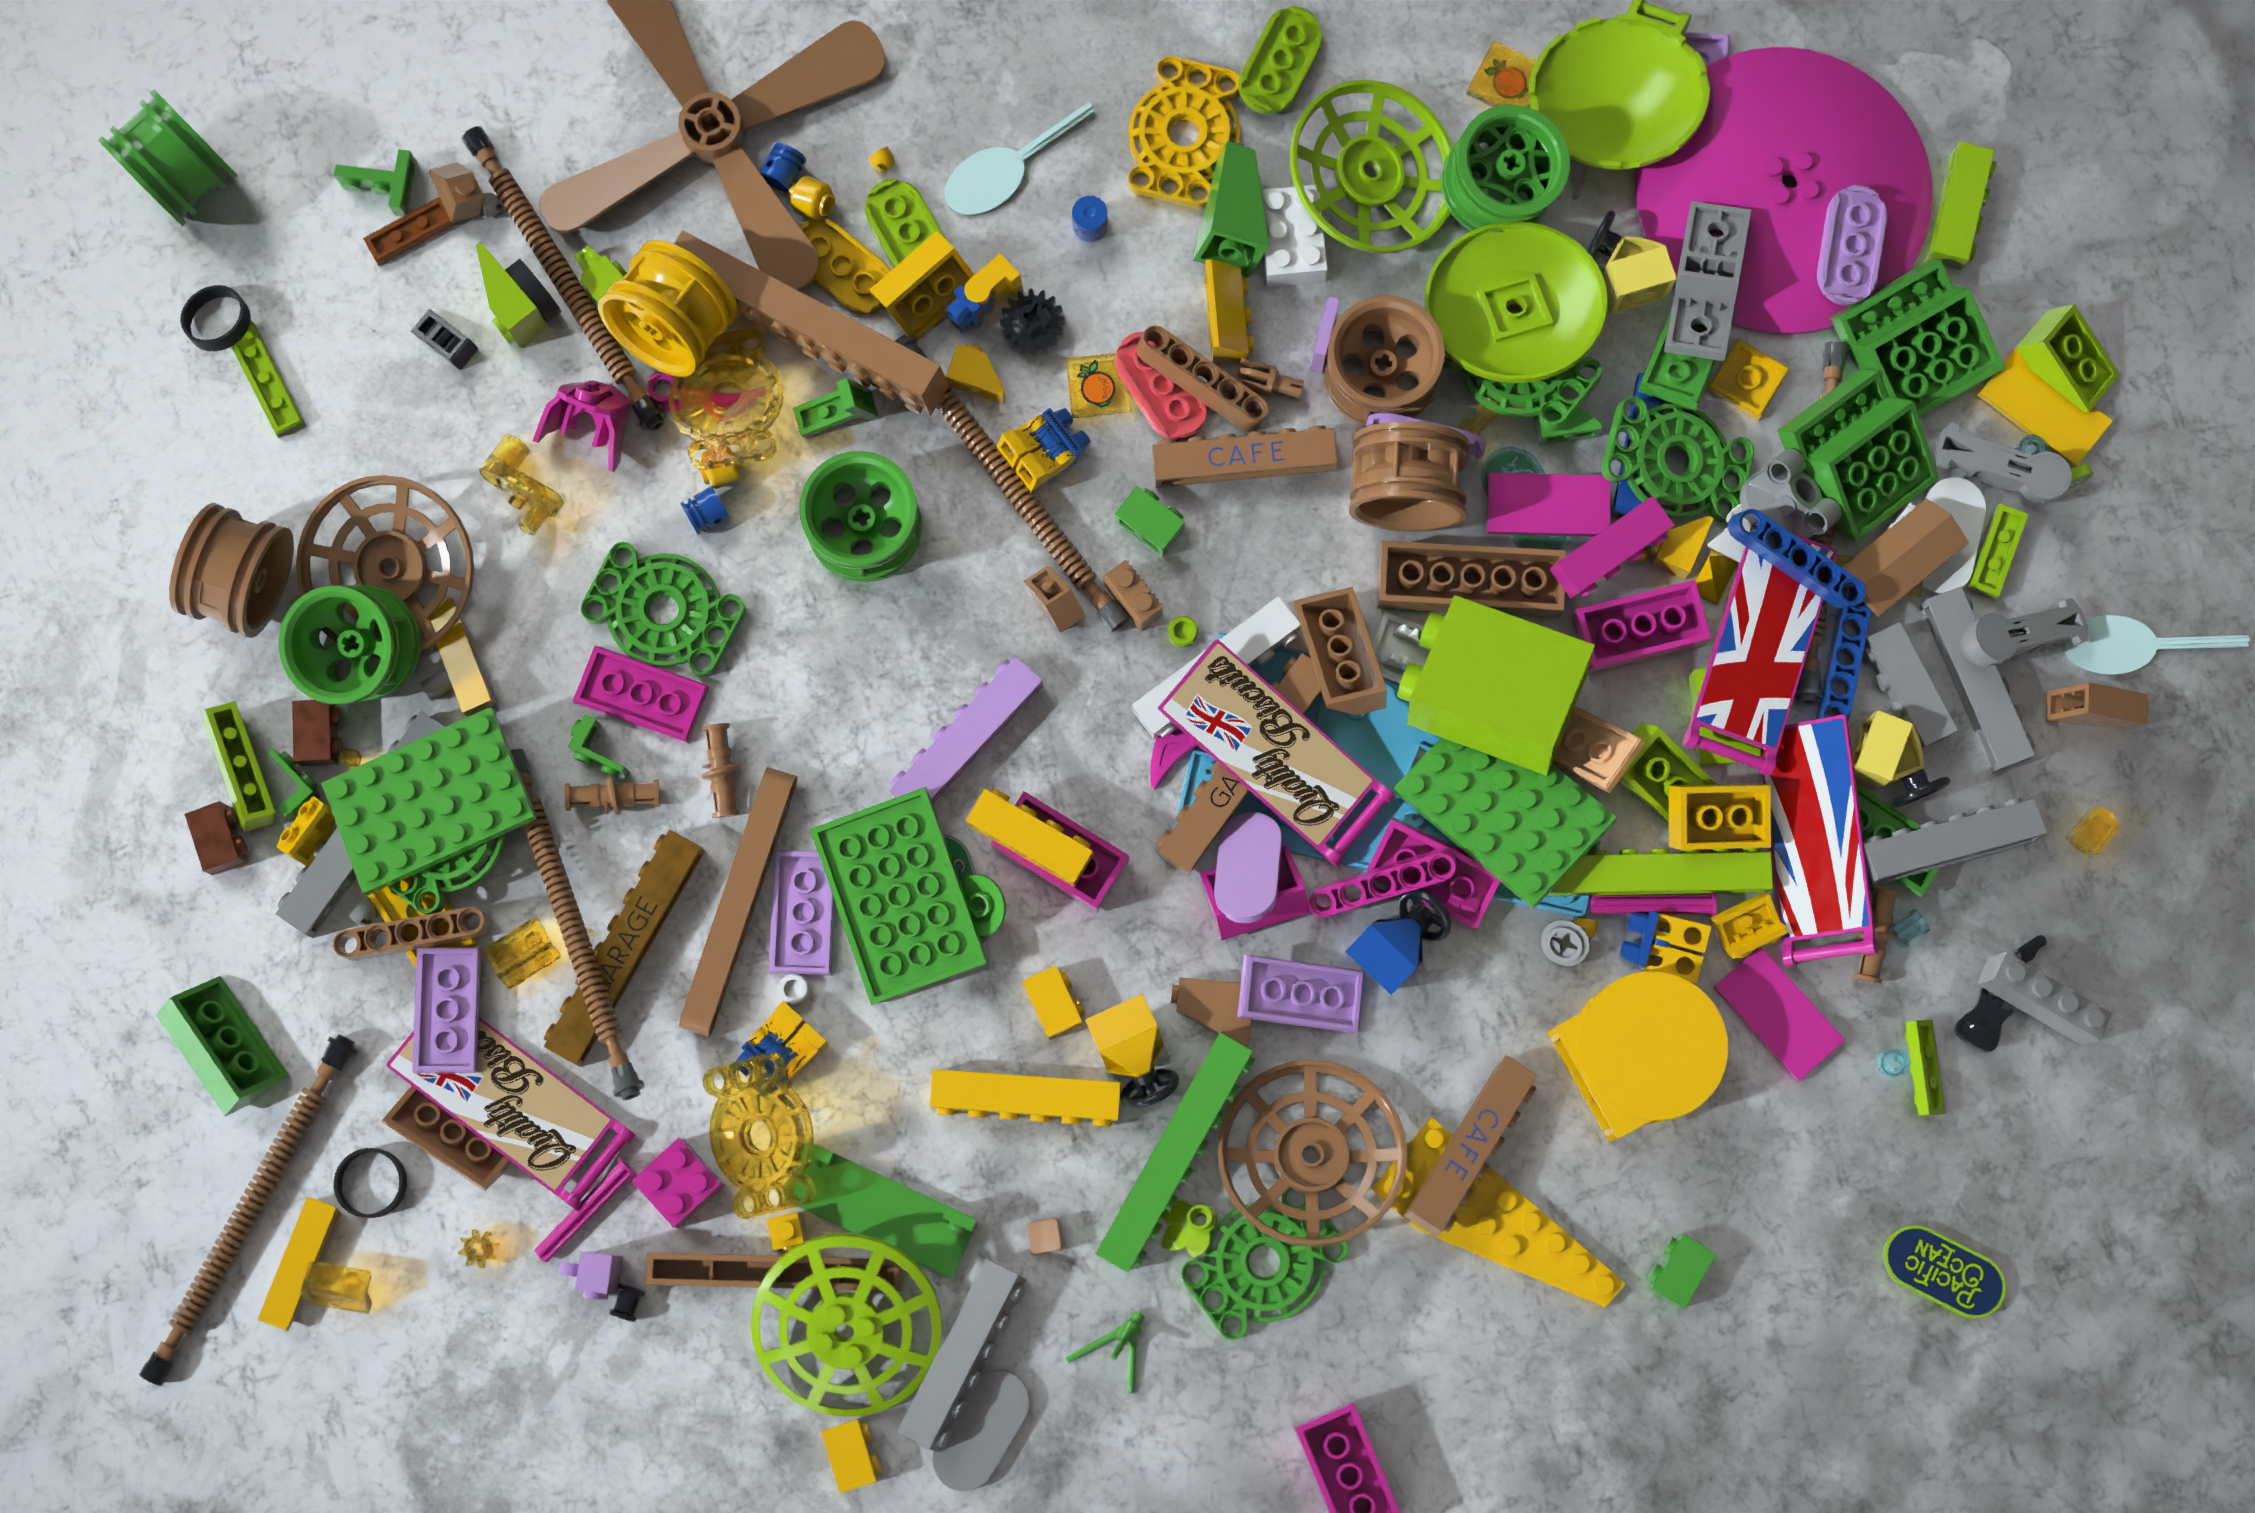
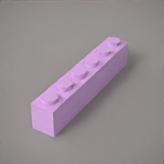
M1016 656L1011 661L1006 659L995 671L997 676L990 683L984 682L976 690L974 701L969 706L966 703L963 704L953 716L956 720L948 728L946 726L940 728L932 738L935 742L927 750L922 748L911 761L913 765L906 773L903 770L900 771L890 783L893 786L890 789L892 796L896 798L927 787L934 804L1043 687V680Z

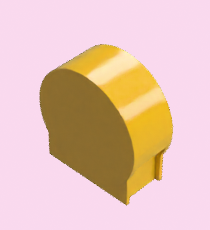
M1647 971L1633 973L1614 981L1596 993L1585 1004L1579 1014L1546 1032L1609 1142L1627 1135L1644 1124L1671 1120L1699 1107L1712 1095L1719 1085L1728 1058L1726 1028L1714 1003L1693 983L1682 977L1665 972Z

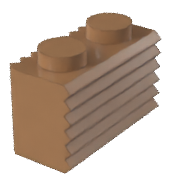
M1124 560L1103 577V585L1114 599L1117 600L1140 631L1162 616L1163 603H1159V599L1155 598V594L1151 593V589H1148V584H1144V580L1140 579V575L1136 574V570H1133V566L1129 565V561Z

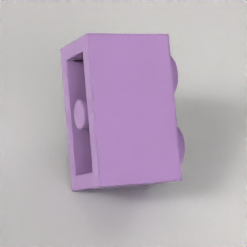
M580 1252L579 1264L561 1262L559 1275L577 1277L575 1290L584 1291L583 1298L608 1300L609 1294H618L617 1287L620 1281L623 1256Z

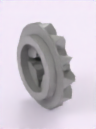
M1560 918L1557 921L1550 922L1545 927L1541 935V946L1545 955L1551 961L1563 966H1573L1586 958L1590 951L1591 938H1588L1585 927L1577 925L1575 919L1568 921ZM1569 933L1570 942L1573 944H1569L1563 951V940L1560 938Z

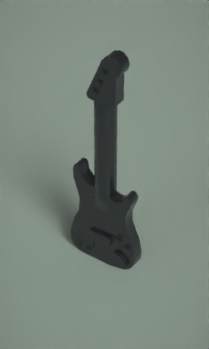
M2042 935L2036 936L2015 951L2018 954L2017 958L2025 963L2032 961L2039 949L2046 945V938ZM1981 987L1976 1005L1957 1021L1954 1026V1033L1972 1048L1983 1053L1992 1052L1998 1046L2002 1024L2014 1011L2012 1008L2009 1010L2002 1009L2001 1006L2005 1000L1994 994L1991 996L1989 991Z

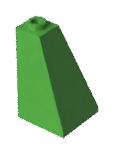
M1227 141L1217 158L1193 261L1205 264V260L1212 259L1241 267L1242 276L1249 278L1269 245L1256 152L1254 149L1245 147L1242 144Z

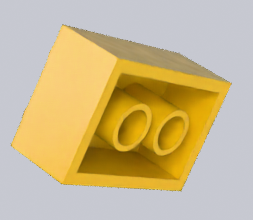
M1669 785V847L1680 850L1771 848V785Z

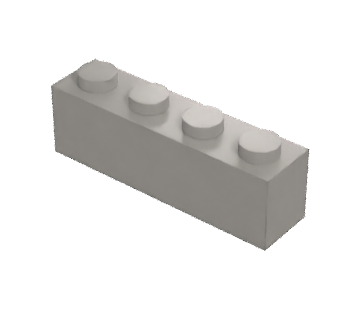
M1901 622L1867 637L1863 658L1868 665L1872 664L1877 674L1875 676L1877 685L1883 692L1886 691L1891 700L1890 708L1894 716L1913 723L1921 743V748L1924 749L1957 732L1958 729Z
M2008 952L1988 957L1977 982V985L2080 1045L2101 1041L2112 1015L2111 1012Z

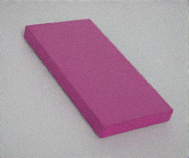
M1488 473L1487 534L1594 537L1610 526V482L1603 475Z
M595 645L573 702L688 744L710 687Z
M1761 946L1713 987L1797 1082L1803 1079L1845 1041L1840 1033Z

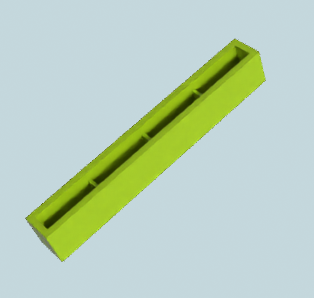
M1742 848V853H1730V849H1711V853H1700L1699 849L1681 850V854H1669V849H1652L1650 854H1638L1637 849L1619 850V855H1607V850L1588 851L1589 855H1584L1546 897L1768 892L1773 889L1771 852H1761V848Z

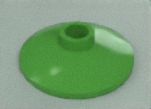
M974 874L965 877L960 883L979 936L990 935L996 932L1004 922L1006 915L1004 894L998 884L985 875Z

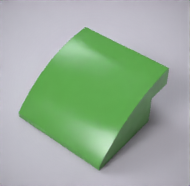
M1928 260L1872 292L1859 303L1850 305L1830 316L1840 340L1848 345L1847 352L1857 369L1879 371L1887 397L1914 401L1919 418L2005 368L1970 288L1953 287L1941 260Z
M1859 370L1777 430L1785 450L1794 449L1802 454L1805 460L1803 472L1816 482L1823 499L1831 498L1839 504L1842 515L1835 525L1853 542L1860 540L1939 480L1914 401L1887 397L1879 371Z

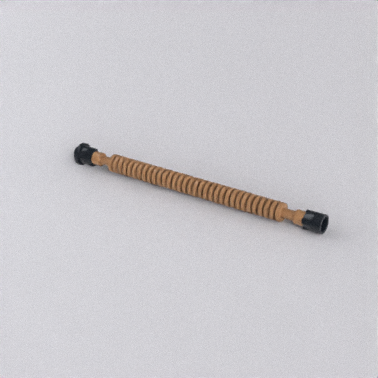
M481 126L470 128L462 135V141L472 155L477 157L481 165L487 167L491 174L488 180L490 185L500 198L514 223H516L518 229H520L521 234L543 266L545 272H547L557 291L563 297L564 302L586 334L600 359H602L612 378H614L616 384H624L628 390V397L632 402L631 407L640 420L639 426L642 430L649 429V431H655L664 425L667 413L664 409L659 408L658 404L649 397L643 387L638 386L633 378L637 371L632 363L628 361V357L617 340L604 325L599 311H597L587 292L581 286L580 281L577 280L578 278L554 243V240L542 224V221L523 194L509 169L500 168L497 163L498 158L493 151L494 147Z
M338 1034L336 1039L331 1036L328 1038L327 1041L330 1043L316 1072L319 1075L310 1089L303 1088L302 1092L306 1094V1097L299 1095L297 1098L302 1104L295 1102L293 1105L298 1111L291 1109L289 1112L294 1118L287 1116L285 1119L290 1125L283 1123L281 1126L286 1132L279 1130L277 1133L282 1139L275 1137L273 1143L278 1146L270 1145L269 1150L273 1154L266 1152L265 1157L269 1161L262 1159L260 1164L265 1168L258 1166L256 1171L261 1175L254 1174L252 1177L257 1182H249L248 1186L252 1190L246 1188L244 1191L248 1197L242 1195L239 1199L244 1204L238 1202L235 1206L240 1211H232L231 1214L236 1219L233 1217L228 1218L227 1222L232 1226L224 1225L223 1229L226 1232L221 1231L219 1237L223 1240L216 1239L215 1244L219 1247L212 1246L210 1251L214 1254L208 1253L206 1258L209 1261L205 1260L202 1264L206 1269L200 1268L198 1271L202 1276H195L193 1280L197 1283L192 1282L189 1286L192 1290H187L185 1293L189 1298H182L181 1302L184 1305L179 1304L177 1310L180 1312L175 1311L173 1314L175 1319H170L168 1324L173 1329L165 1342L162 1341L156 1352L153 1351L149 1360L141 1369L139 1376L144 1380L157 1386L163 1385L173 1365L172 1361L178 1352L176 1347L184 1333L192 1334L193 1329L191 1327L195 1328L197 1325V1321L194 1319L200 1320L202 1316L198 1312L204 1313L206 1308L203 1305H208L210 1302L208 1298H212L214 1295L211 1290L216 1291L219 1287L215 1283L220 1284L223 1280L220 1276H225L227 1273L223 1268L229 1269L231 1266L226 1260L233 1262L235 1256L230 1253L238 1254L239 1249L235 1246L242 1247L243 1245L239 1238L246 1240L248 1235L243 1231L250 1233L252 1228L247 1224L254 1225L256 1222L251 1217H259L260 1213L256 1209L262 1211L264 1208L260 1202L266 1204L269 1200L264 1195L270 1197L273 1193L268 1187L275 1189L277 1186L272 1180L279 1182L281 1179L276 1173L283 1175L285 1172L280 1166L287 1168L289 1165L284 1159L291 1161L293 1155L288 1152L296 1153L297 1148L292 1145L300 1146L301 1141L297 1137L301 1139L305 1137L301 1130L308 1132L310 1127L305 1125V1122L308 1124L313 1123L314 1120L309 1115L316 1117L318 1113L313 1109L320 1110L322 1107L317 1102H325L326 1098L321 1095L330 1080L333 1081L338 1071H342L351 1055L356 1054L357 1050L352 1048L355 1044L354 1041L341 1034Z

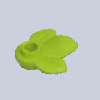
M1180 1200L1175 1202L1170 1213L1163 1211L1161 1217L1170 1224L1161 1242V1246L1164 1249L1179 1251L1187 1248L1189 1255L1193 1259L1206 1252L1210 1245V1232L1217 1223V1216L1212 1207L1203 1203L1191 1206L1187 1202ZM1199 1216H1206L1207 1221L1203 1225L1196 1224V1219Z

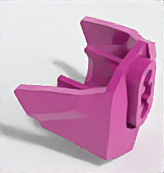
M590 380L561 385L555 398L546 404L533 441L539 443L548 433L554 432L560 427V434L565 435L568 429L577 428L582 412L590 413L596 426L592 446H606L609 439L608 470L615 472L621 462V449L631 401L613 384Z

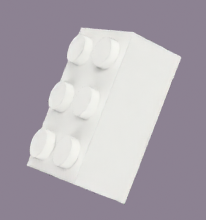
M1315 185L1304 186L1305 192L1312 203L1319 199ZM1285 187L1261 190L1269 240L1268 248L1263 255L1266 287L1325 282L1327 262L1323 229L1308 214L1299 199L1296 188Z

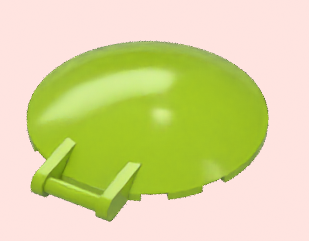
M1633 0L1626 14H1617V18L1599 20V17L1582 21L1575 24V28L1564 35L1559 34L1546 46L1532 70L1529 84L1530 108L1548 117L1558 127L1566 140L1571 159L1604 169L1637 168L1653 164L1670 156L1692 138L1705 117L1709 103L1710 86L1707 69L1698 51L1695 52L1686 42L1687 38L1684 36L1692 18L1691 14L1686 12L1679 14L1647 3L1645 0ZM1642 13V14L1648 15V16H1650V17H1653V18H1656V19H1659V20H1662V21H1665V22L1674 24L1675 26H1672V25H1669V24H1666V23H1663V22H1660V21H1657V20L1648 18V17L1643 16V15H1640V14Z

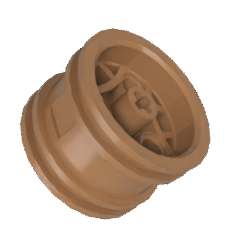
M214 502L207 504L193 519L179 546L169 586L171 608L174 612L188 615L193 619L201 620L209 617L221 621L226 630L235 633L239 632L241 635L249 638L257 636L264 630L274 615L287 585L294 556L293 533L289 528L277 526L266 520L258 524L244 520L238 511L225 508Z

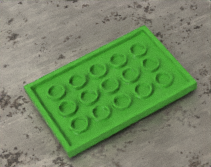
M492 707L321 783L361 891L366 896L537 819L495 710Z
M1441 738L1393 788L1400 798L1533 910L1617 821V816L1553 764H1551L1546 776Z
M927 787L810 829L871 1005L989 963Z

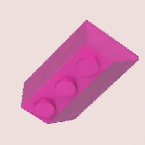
M1288 845L1282 846L1276 905L1270 913L1268 911L1263 915L1262 919L1256 922L1238 923L1228 919L1218 909L1215 902L1216 868L1199 873L1221 940L1310 912L1306 888Z

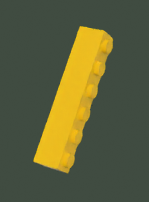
M933 1069L930 1108L937 1109L936 1115L955 1116V1111H968V1117L986 1118L987 1113H999V1119L1018 1120V1115H1028L1032 1122L1049 1123V1117L1062 1118V1124L1080 1125V1119L1093 1120V1126L1111 1127L1112 1121L1118 1122L1121 1082Z

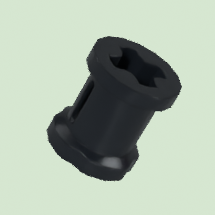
M619 1283L617 1288L620 1291L614 1308L610 1309L609 1314L635 1322V1313L640 1298L644 1297L646 1292Z

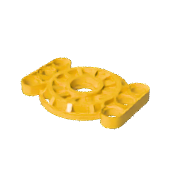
M1166 56L1157 64V78L1161 85L1154 87L1141 98L1130 118L1128 131L1130 150L1138 165L1130 170L1128 185L1133 193L1140 196L1202 209L1206 207L1211 187L1209 182L1212 181L1214 175L1212 169L1216 166L1220 152L1230 137H1235V143H1239L1240 140L1239 119L1233 105L1229 101L1239 93V75L1230 69L1175 56ZM1166 65H1173L1178 69V73L1175 77L1167 78L1162 74V68ZM1200 71L1206 75L1207 79L1203 84H1195L1190 79L1191 74ZM1224 78H1230L1235 82V87L1230 91H1224L1219 87V82ZM1150 98H1152V99L1150 100V102L1147 104V106H1144V104H1145ZM1229 112L1234 121L1235 128L1230 126L1229 124V118L1227 115V113ZM1139 114L1141 115L1139 127L1134 129V122ZM1181 121L1193 123L1199 132L1196 142L1190 146L1175 144L1171 140L1170 130L1176 123ZM1134 139H1139L1142 150L1140 154H1138L1135 148ZM1139 173H1144L1149 177L1150 182L1144 187H1139L1134 184L1133 178ZM1167 180H1173L1178 184L1179 188L1175 193L1169 194L1163 191L1162 184ZM1202 187L1208 194L1203 200H1195L1190 194L1192 189Z

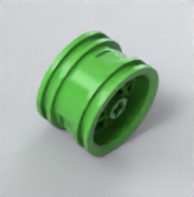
M153 89L150 92L154 97L152 100L146 103L142 99L138 103L142 107L140 111L119 130L112 126L109 130L113 135L108 140L101 136L98 141L181 226H184L187 222L183 217L188 212L193 216L196 215L198 211L194 207L217 186L223 190L227 186L223 182L225 178L230 176L234 180L238 175Z
M1505 104L1491 107L1480 113L1468 124L1444 161L1441 172V191L1447 208L1452 216L1470 231L1490 224H1513L1520 221L1537 223L1548 207L1558 198L1567 183L1570 171V154L1566 140L1558 127L1548 117L1532 108L1522 105ZM1485 142L1489 148L1482 150L1479 143ZM1511 145L1515 146L1516 148H1518V149H1520V150L1518 151V150L1513 149V148L1511 147ZM1471 170L1477 171L1482 179H1475ZM1518 191L1527 194L1529 200L1521 199ZM1502 229L1491 230L1492 232H1505Z

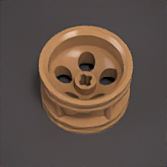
M1397 296L1370 297L1359 301L1347 309L1338 319L1332 330L1324 366L1325 386L1335 407L1348 419L1365 427L1368 416L1375 413H1391L1416 418L1420 415L1434 395L1444 363V341L1437 323L1421 306ZM1366 332H1378L1383 338V344L1378 349L1368 348L1362 339ZM1409 341L1415 345L1417 353L1410 358L1402 359L1396 353V346L1400 342ZM1347 359H1356L1362 364L1363 372L1359 375L1349 374L1344 369L1342 363ZM1381 363L1387 365L1384 371L1378 370ZM1410 375L1416 379L1418 386L1412 390H1402L1397 386L1396 381L1401 376ZM1370 386H1377L1382 389L1385 397L1371 396L1364 393V390Z
M1405 421L1367 426L1354 434L1352 488L1350 490L1351 502L1349 503V514L1353 519L1368 526L1405 532L1442 530L1454 527L1465 520L1467 495L1461 489V483L1458 480V472L1466 468L1469 461L1467 454L1469 451V440L1464 434L1441 425Z

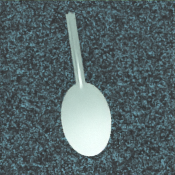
M1087 102L1018 151L1008 147H991L965 159L952 172L947 181L945 200L948 207L957 214L974 216L987 213L1001 206L1019 188L1025 173L1024 161L1094 113L1095 110L1091 103Z
M2103 615L2085 620L2088 624V641L2074 645L2072 640L2064 642V649L2070 661L2085 671L2099 675H2121L2136 671L2145 666L2153 659L2157 650L2249 647L2250 638H2248V635L2156 638L2153 631L2138 620L2119 615Z

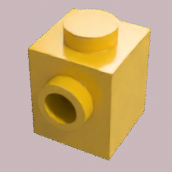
M795 1212L767 1219L774 1251L781 1250L782 1255H784L793 1247L807 1241L802 1213Z

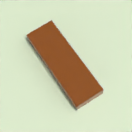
M438 197L363 239L376 263L380 266L458 223L457 221L451 222L441 198Z

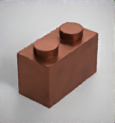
M316 700L292 701L293 762L302 767L338 764V755H342L343 750L342 740L338 737L337 725L342 723L340 707H337V704H328Z
M218 801L184 814L203 872L214 875L247 863L245 853H248L244 838L241 835L238 836L235 825L239 822L233 807L229 808L228 805Z

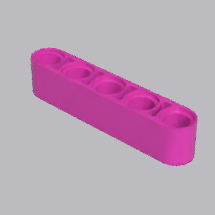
M1441 848L1322 884L1312 892L1309 898V908L1316 916L1327 917L1448 880L1455 873L1457 858L1451 850ZM1440 857L1446 858L1451 863V868L1447 871H1439L1435 868L1434 861ZM1411 866L1416 867L1421 872V877L1418 880H1409L1406 878L1404 870ZM1378 876L1388 877L1391 881V887L1384 890L1379 889L1375 884V878ZM1348 885H1356L1360 888L1362 895L1359 898H1350L1346 894L1345 888ZM1327 894L1332 900V905L1321 907L1316 902V896Z

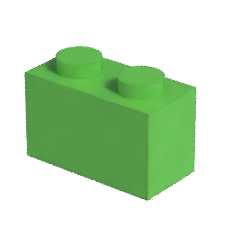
M1136 486L1115 512V522L1163 557L1185 529V521L1182 520L1184 516L1174 507L1169 506L1166 508L1159 503V497L1150 489L1145 488L1142 490Z
M1678 1234L1676 1238L1672 1236L1665 1245L1663 1253L1666 1256L1661 1265L1656 1263L1647 1277L1650 1284L1647 1289L1677 1308L1685 1309L1717 1254L1685 1234Z

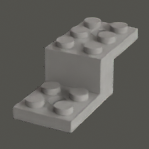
M1691 201L1664 352L1725 361L1751 215L1750 209ZM1714 229L1720 230L1724 235L1713 237L1709 234V231ZM1701 324L1707 330L1701 333L1696 332L1692 329V326Z

